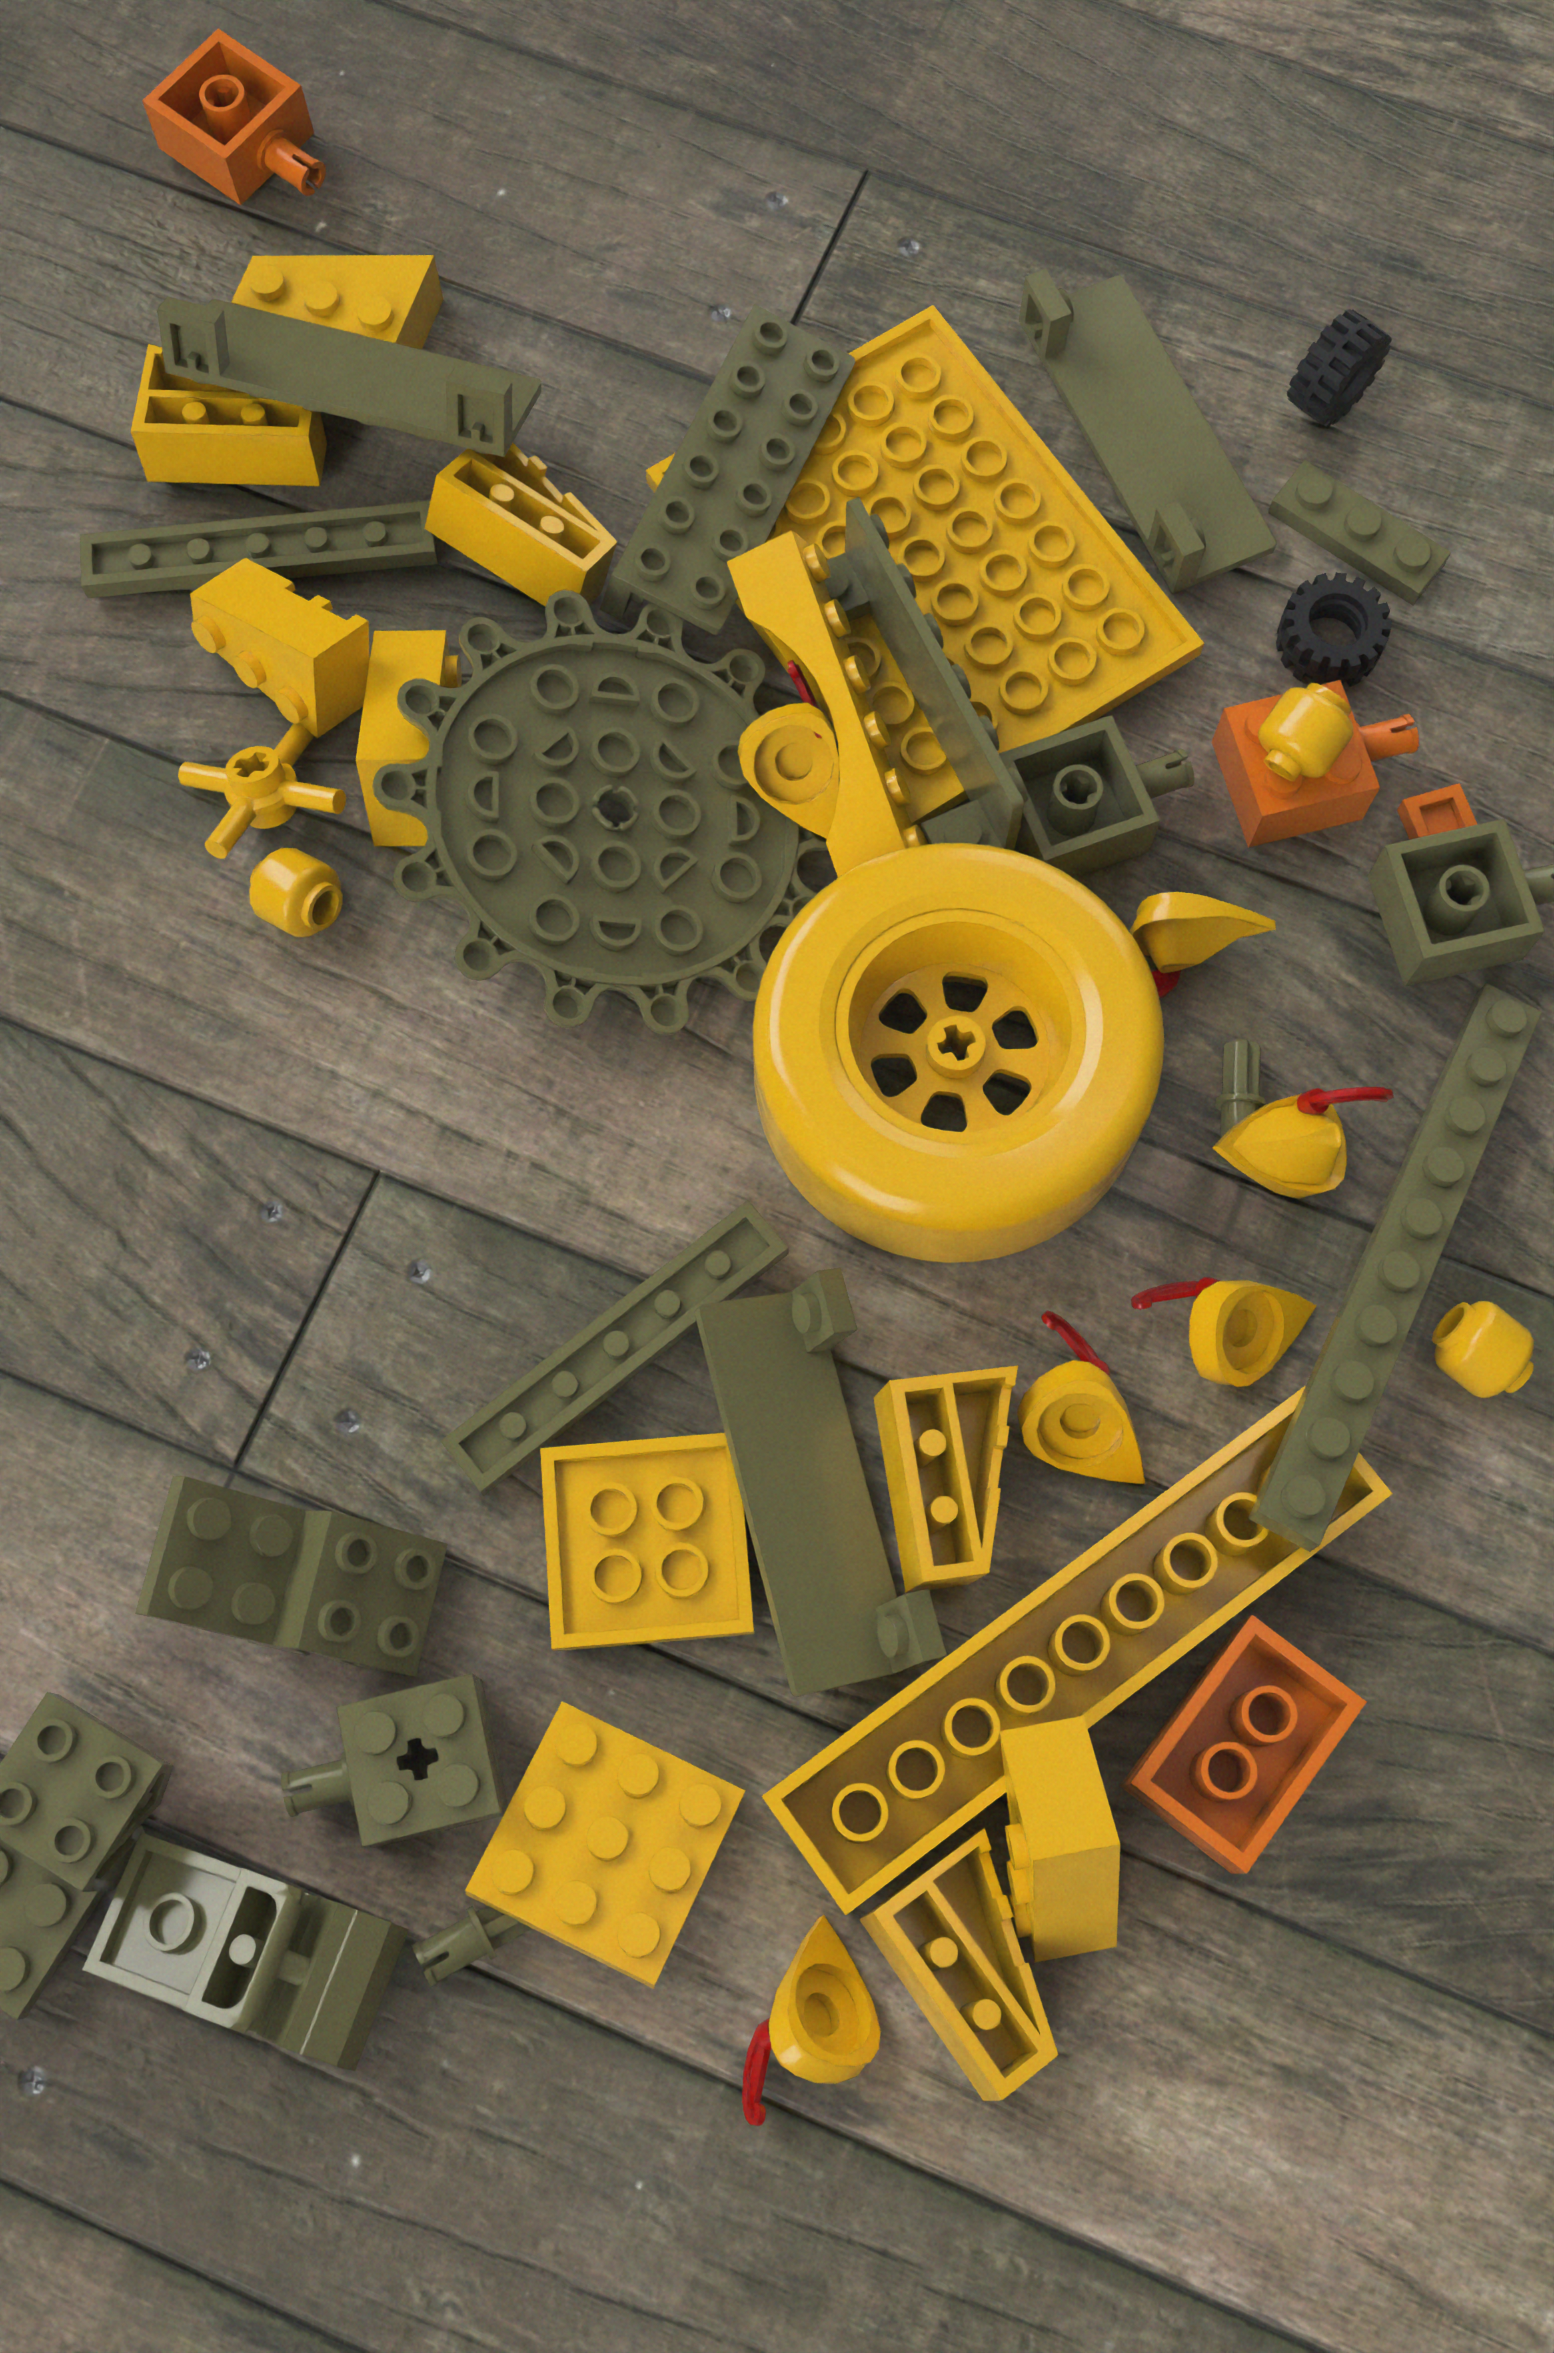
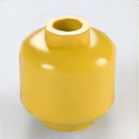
M1310 683L1307 688L1293 687L1288 689L1281 696L1258 730L1259 741L1268 752L1264 763L1272 771L1290 781H1295L1299 774L1312 778L1322 777L1333 766L1354 734L1353 724L1348 717L1351 707L1332 690L1317 683Z
M280 848L268 854L255 866L250 877L249 900L254 913L265 922L294 937H310L330 927L340 914L343 895L337 872L326 863L297 848Z
M1478 1301L1471 1305L1466 1302L1457 1304L1444 1315L1433 1332L1432 1341L1436 1345L1434 1357L1439 1369L1477 1397L1489 1398L1503 1391L1513 1393L1527 1382L1533 1372L1534 1364L1530 1359L1533 1354L1534 1339L1530 1331L1492 1302Z

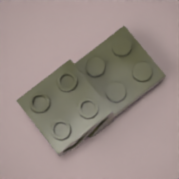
M173 1476L135 1614L246 1640L248 1643L307 1656L312 1652L346 1665L416 1677L448 1544L334 1511L303 1510L190 1477Z
M51 1692L45 1694L0 1763V2009L16 2020L25 2019L105 1892L115 1890L122 1878L140 1833L145 1834L141 1824L161 1804L173 1769L172 1764L61 1695Z
M140 1833L82 1970L184 2009L183 2011L223 2027L243 2034H247L250 2031L282 2048L336 2067L355 2071L409 1929L341 1903L308 1894L300 1888Z

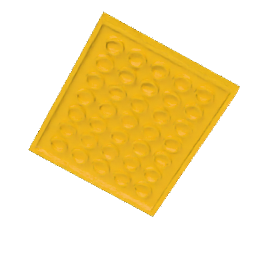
M934 305L848 353L855 359L853 369L766 542L792 530L810 545L816 543L822 550L826 560L845 553L846 503L859 497L869 516L877 514L883 522L889 539L888 551L895 564L903 563L909 570L916 589L915 601L922 614L930 613L935 618L943 637L944 645L942 651L951 666L958 664L964 671L971 690V698L969 700L978 717L986 715L994 726L999 741L998 754L1093 722L1201 655L1204 646L1202 639ZM675 453L646 469L647 484L654 493ZM738 596L735 603L738 605V607L745 615L740 598ZM869 613L850 621L851 632L844 637L851 656L857 655L866 669L871 688L864 692L871 713L877 711L887 727L891 745L884 748L891 769L898 768L907 783L911 802L905 804V808L912 826L918 825L921 827V823L945 813L969 797ZM748 619L788 674L787 669H789L787 662L794 660L796 665L799 664L820 710L831 721L834 736L836 737L830 709L814 676L796 652L776 635Z

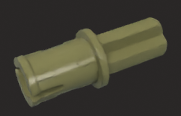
M1236 1039L1235 1041L1226 1042L1223 1047L1221 1095L1215 1099V1107L1221 1111V1138L1229 1129L1245 1117L1266 1105L1265 1098L1260 1096L1261 1047L1257 1042L1248 1041L1247 1039ZM1218 1153L1219 1163L1233 1166Z
M473 1906L466 1909L469 1916L426 1940L411 1946L420 1965L443 1952H448L444 1956L423 1966V1972L430 1986L433 1987L438 1984V1981L488 1954L490 1960L496 1958L495 1949L533 1928L489 1906H485L476 1912Z

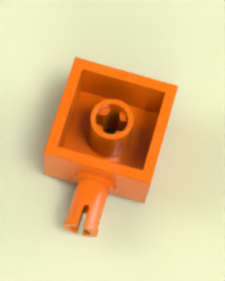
M219 28L142 100L159 149L240 206L274 173L306 196L315 193L314 188L307 184L306 180L318 189L324 182L326 175L324 163L314 159L300 149L314 134L302 86Z
M1341 680L1322 684V686L1339 695L1350 706ZM1283 694L1224 708L1211 743L1248 848L1363 820L1380 789L1371 762L1405 753L1412 754L1418 750L1419 735L1417 727L1406 730V727L1412 726L1415 722L1411 715L1404 714L1398 718L1360 727L1356 723L1351 710L1348 717L1353 724L1354 734L1330 770L1322 777L1312 778L1299 774L1295 781H1290L1272 771L1264 763L1268 752L1262 747L1258 738L1260 726Z

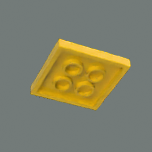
M725 1433L540 1448L551 1649L553 1651L754 1634L745 1511Z
M562 1701L465 1889L466 1895L654 1989L746 1790Z

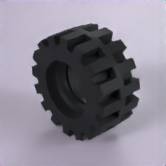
M1348 309L1343 315L1339 314L1334 318L1330 327L1327 325L1320 333L1318 341L1316 343L1313 342L1307 350L1309 353L1306 358L1302 359L1297 366L1298 372L1292 377L1289 384L1291 388L1287 391L1288 400L1323 426L1329 427L1331 424H1336L1341 416H1345L1351 410L1355 402L1358 403L1364 395V390L1367 386H1371L1376 377L1374 375L1382 368L1385 362L1383 358L1390 351L1391 337L1354 310Z
M1337 572L1333 580H1328L1326 573L1316 575L1312 584L1306 580L1299 585L1296 594L1292 593L1288 600L1276 633L1278 634L1276 640L1277 652L1284 651L1280 661L1285 668L1292 665L1295 667L1293 677L1301 682L1307 676L1312 679L1311 683L1320 685L1323 682L1330 683L1341 680L1343 685L1346 680L1348 685L1352 687L1360 682L1363 675L1367 677L1373 671L1386 647L1392 627V620H1387L1390 613L1387 602L1378 604L1381 593L1375 587L1366 591L1363 588L1365 580L1356 577L1354 582L1351 583L1346 581L1347 573ZM1320 618L1337 619L1345 623L1354 632L1357 641L1345 646L1330 645L1316 636L1312 631L1310 622Z

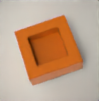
M1460 783L1403 799L1397 809L1409 840L1477 825Z

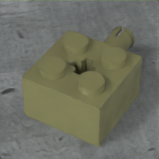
M1112 715L999 753L1007 769L1014 767L1018 771L1027 791L1028 801L1024 803L1021 818L1022 828L1018 832L1016 841L1019 852L1048 863L1073 878L1148 853L1160 823L1151 799L1181 788L1192 787L1195 781L1191 761L1183 765L1181 764V761L1188 758L1187 753L1181 748L1174 750L1173 753L1135 765Z
M1505 818L1385 845L1367 876L1404 987L1523 960L1545 932L1536 906L1554 902V864L1523 870Z
M473 1673L337 1706L336 1710L344 1747L341 1760L293 1772L289 1770L281 1775L283 1791L289 1789V1792L312 1787L310 1791L283 1797L290 1817L298 1816L299 1813L350 1801L351 1805L355 1807L362 1847L378 1848L501 1817L508 1807L483 1681ZM421 1744L425 1749L438 1753V1761L428 1765V1777L425 1779L421 1773L410 1770V1760L418 1756V1746Z

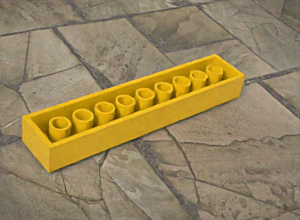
M1305 1386L762 1796L766 1805L844 1915L853 1911L1006 1793L999 1731L1083 1715L1087 1729H1089L1393 1494L1358 1452L1321 1544L1311 1552L1248 1519Z

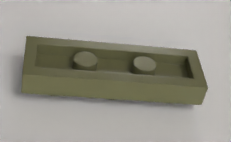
M1307 460L1302 462L1273 498L1268 511L1269 514L1413 606L1445 566L1451 554L1449 550Z

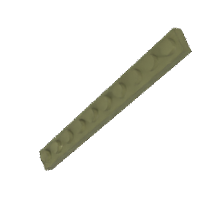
M1485 983L1473 999L1248 1518L1309 1552L1321 1544L1542 1013L1540 1010L1488 983Z

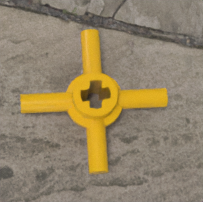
M299 722L297 724L293 723L274 750L266 746H254L243 749L229 759L225 768L192 762L182 763L178 772L179 782L182 785L225 793L226 800L230 806L229 811L205 842V848L211 855L219 859L226 858L249 825L259 829L279 826L294 815L297 807L340 814L344 810L346 795L343 790L298 782L292 766L314 738V735Z

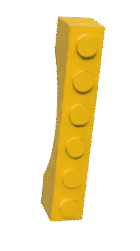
M790 530L727 561L746 617L776 635L796 652L816 679L830 709L838 741L840 781L836 811L826 845L837 876L840 877L855 867L884 854L909 847L928 845L923 831L918 825L912 826L906 811L905 804L911 802L910 792L899 769H891L884 749L891 745L890 736L880 714L877 711L871 713L864 693L871 688L870 680L857 655L851 656L844 637L851 632L850 624L837 599L831 600L824 580L831 577V572L820 547L816 543L810 545Z

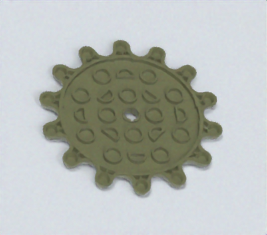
M568 590L555 592L549 597L545 606L547 630L544 636L535 642L524 643L514 640L495 621L486 617L469 619L462 625L459 633V644L473 668L472 677L469 682L461 687L451 689L441 687L426 679H412L400 687L397 695V706L404 719L418 728L428 738L429 751L427 755L419 762L412 764H388L378 770L373 780L374 795L383 807L388 810L411 815L417 818L427 829V842L419 852L400 860L394 869L393 883L398 893L407 901L414 903L431 899H447L461 906L469 916L470 926L468 932L455 949L454 960L460 972L470 980L482 981L490 979L510 963L520 962L532 966L541 973L546 983L544 1009L547 1017L553 1024L562 1028H574L582 1025L588 1019L598 995L611 990L625 993L635 1001L646 1026L652 1032L658 1035L678 1033L686 1025L689 1018V1007L686 998L687 989L691 982L700 977L715 979L739 1000L756 1001L761 978L767 966L759 949V939L768 928L775 927L786 930L800 910L817 895V893L808 889L800 881L797 874V862L800 856L806 852L828 851L826 838L803 828L762 799L743 775L738 756V746L741 734L753 721L761 717L754 707L753 696L765 677L766 668L763 660L755 652L744 648L731 650L721 660L713 664H703L693 660L682 647V618L654 603H649L642 609L633 630L625 634L606 632L593 619L588 602L580 594ZM604 800L620 802L629 813V821L619 824L618 827H613V823L605 819L600 813L599 808H597L598 803Z

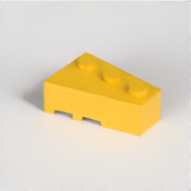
M434 255L252 256L231 303L422 350L444 298Z
M148 344L131 427V434L147 482L321 486L327 440L320 412L309 411L301 406L269 398L253 397L245 392L213 384H200L189 378L165 373L162 347Z
M514 443L510 446L505 457L481 454L467 448L436 475L424 529L543 606H546L550 596L562 590L574 591L580 594L589 605L602 593L617 541L571 492L562 495L545 477L547 466L536 455L527 458Z
M244 558L190 593L193 634L206 651L218 653L231 664L240 679L247 686L259 688L272 699L288 721L294 724L299 722L318 739L363 707L370 662L369 620L357 614L345 620L330 612L333 609L331 601L320 595L308 601L293 593L296 589L292 581Z
M446 630L374 631L356 754V764L374 846H425L427 842L426 827L411 815L388 810L383 807L375 797L372 785L375 774L380 768L388 764H412L419 762L429 751L428 738L418 728L405 720L398 709L397 695L400 687L412 679H426L441 687L451 689L461 687L459 655H450Z
M1018 1365L889 1380L873 1398L906 1593L925 1589L933 1590L970 1585L990 1572L1001 1488H998L1003 1449L1007 1447L1010 1426H1007L1011 1392L1016 1384Z
M1084 1715L999 1731L1010 1825L1005 1826L1011 1859L1006 1862L1012 1893L1008 1895V1901L1014 1916L1011 1918L1017 1938L1028 1936L1035 1963L1117 1947L1120 1841Z
M983 1828L964 1839L859 1920L982 2100L1001 2101L1059 2054L1029 1962L1025 1963L1011 1921V1918L1014 1916L1007 1895L1002 1893L989 1853L992 1850L986 1830Z

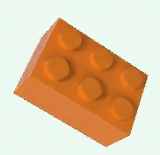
M1250 1615L1234 1626L1120 1784V1787L1231 1874H1247L1367 1701L1254 1615Z

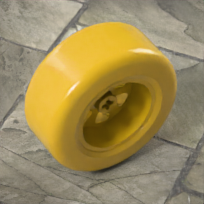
M935 843L909 847L884 854L841 875L812 898L786 928L767 963L755 1002L752 1027L755 1095L766 1138L785 1174L815 1209L846 1233L873 1247L895 1255L922 1261L961 1263L1001 1258L1047 1241L1072 1226L1099 1202L1123 1171L1150 1116L1158 1093L1163 1069L1165 1040L1162 1009L1157 987L1149 965L1136 940L1120 918L1084 884L1062 870L1014 850L990 845ZM942 982L971 984L985 988L987 992L975 1011L953 1010L946 1004ZM900 993H907L913 996L926 1015L922 1025L911 1034L889 1028L879 1020V1016L886 1006ZM1012 1011H1022L1033 1027L1037 1044L1028 1049H1004L1000 1047L994 1036L993 1025ZM952 1046L956 1054L966 1053L965 1059L957 1061L956 1056L952 1052L943 1054L944 1048ZM880 1058H905L910 1061L917 1079L899 1095L887 1097L882 1094L875 1081L871 1064ZM997 1073H1003L1023 1080L1030 1087L1028 1096L1010 1115L998 1113L983 1092V1087ZM944 1095L961 1100L967 1123L964 1131H943L922 1124L921 1116L932 1097Z

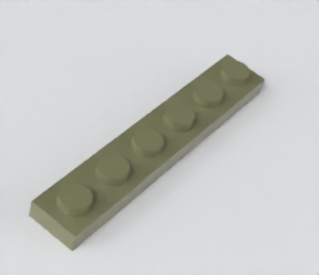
M431 500L80 534L81 587L87 598L198 588L244 558L286 579L438 564L436 536L424 529Z
M749 1200L745 1201L440 1442L483 1496L539 1453L540 1448H545L694 1330L698 1326L695 1317L697 1308L702 1304L733 1299L789 1254L788 1246Z

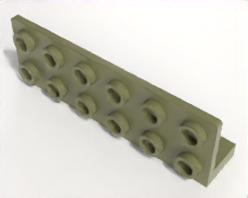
M1047 269L1025 276L1019 322L1172 594L1272 554L1277 545L1275 537L1124 278L1117 275L1068 294L1063 288L1058 289Z
M167 296L157 309L165 373L189 378L200 384H213L245 392L257 398H269L301 406L313 412H325L357 420L369 426H381L413 434L425 440H437L469 448L481 454L505 457L541 394V380L538 378L217 299L211 300L207 306Z
M754 304L610 577L600 610L621 620L631 600L641 605L644 599L711 634H719L739 596L727 561L766 542L855 364L854 357Z
M859 497L847 501L845 553L827 560L831 577L824 581L831 600L837 599L849 622L870 613L971 801L921 823V830L928 844L971 843L1015 850L1018 832L1022 828L1021 818L1024 803L1028 801L1024 782L1014 767L1008 769L1005 767L997 752L999 750V741L994 726L986 715L978 717L969 700L971 698V690L964 671L958 664L951 666L942 651L944 645L943 637L935 618L930 613L923 615L915 601L916 589L912 576L903 563L896 565L888 551L889 539L883 522L877 514L869 516Z
M841 1267L818 1270L791 1292L702 1304L696 1309L695 1317L791 1694L794 1697H800L905 1673L946 1657L947 1654L929 1589L906 1593L899 1597L896 1595L830 1350L858 1330Z

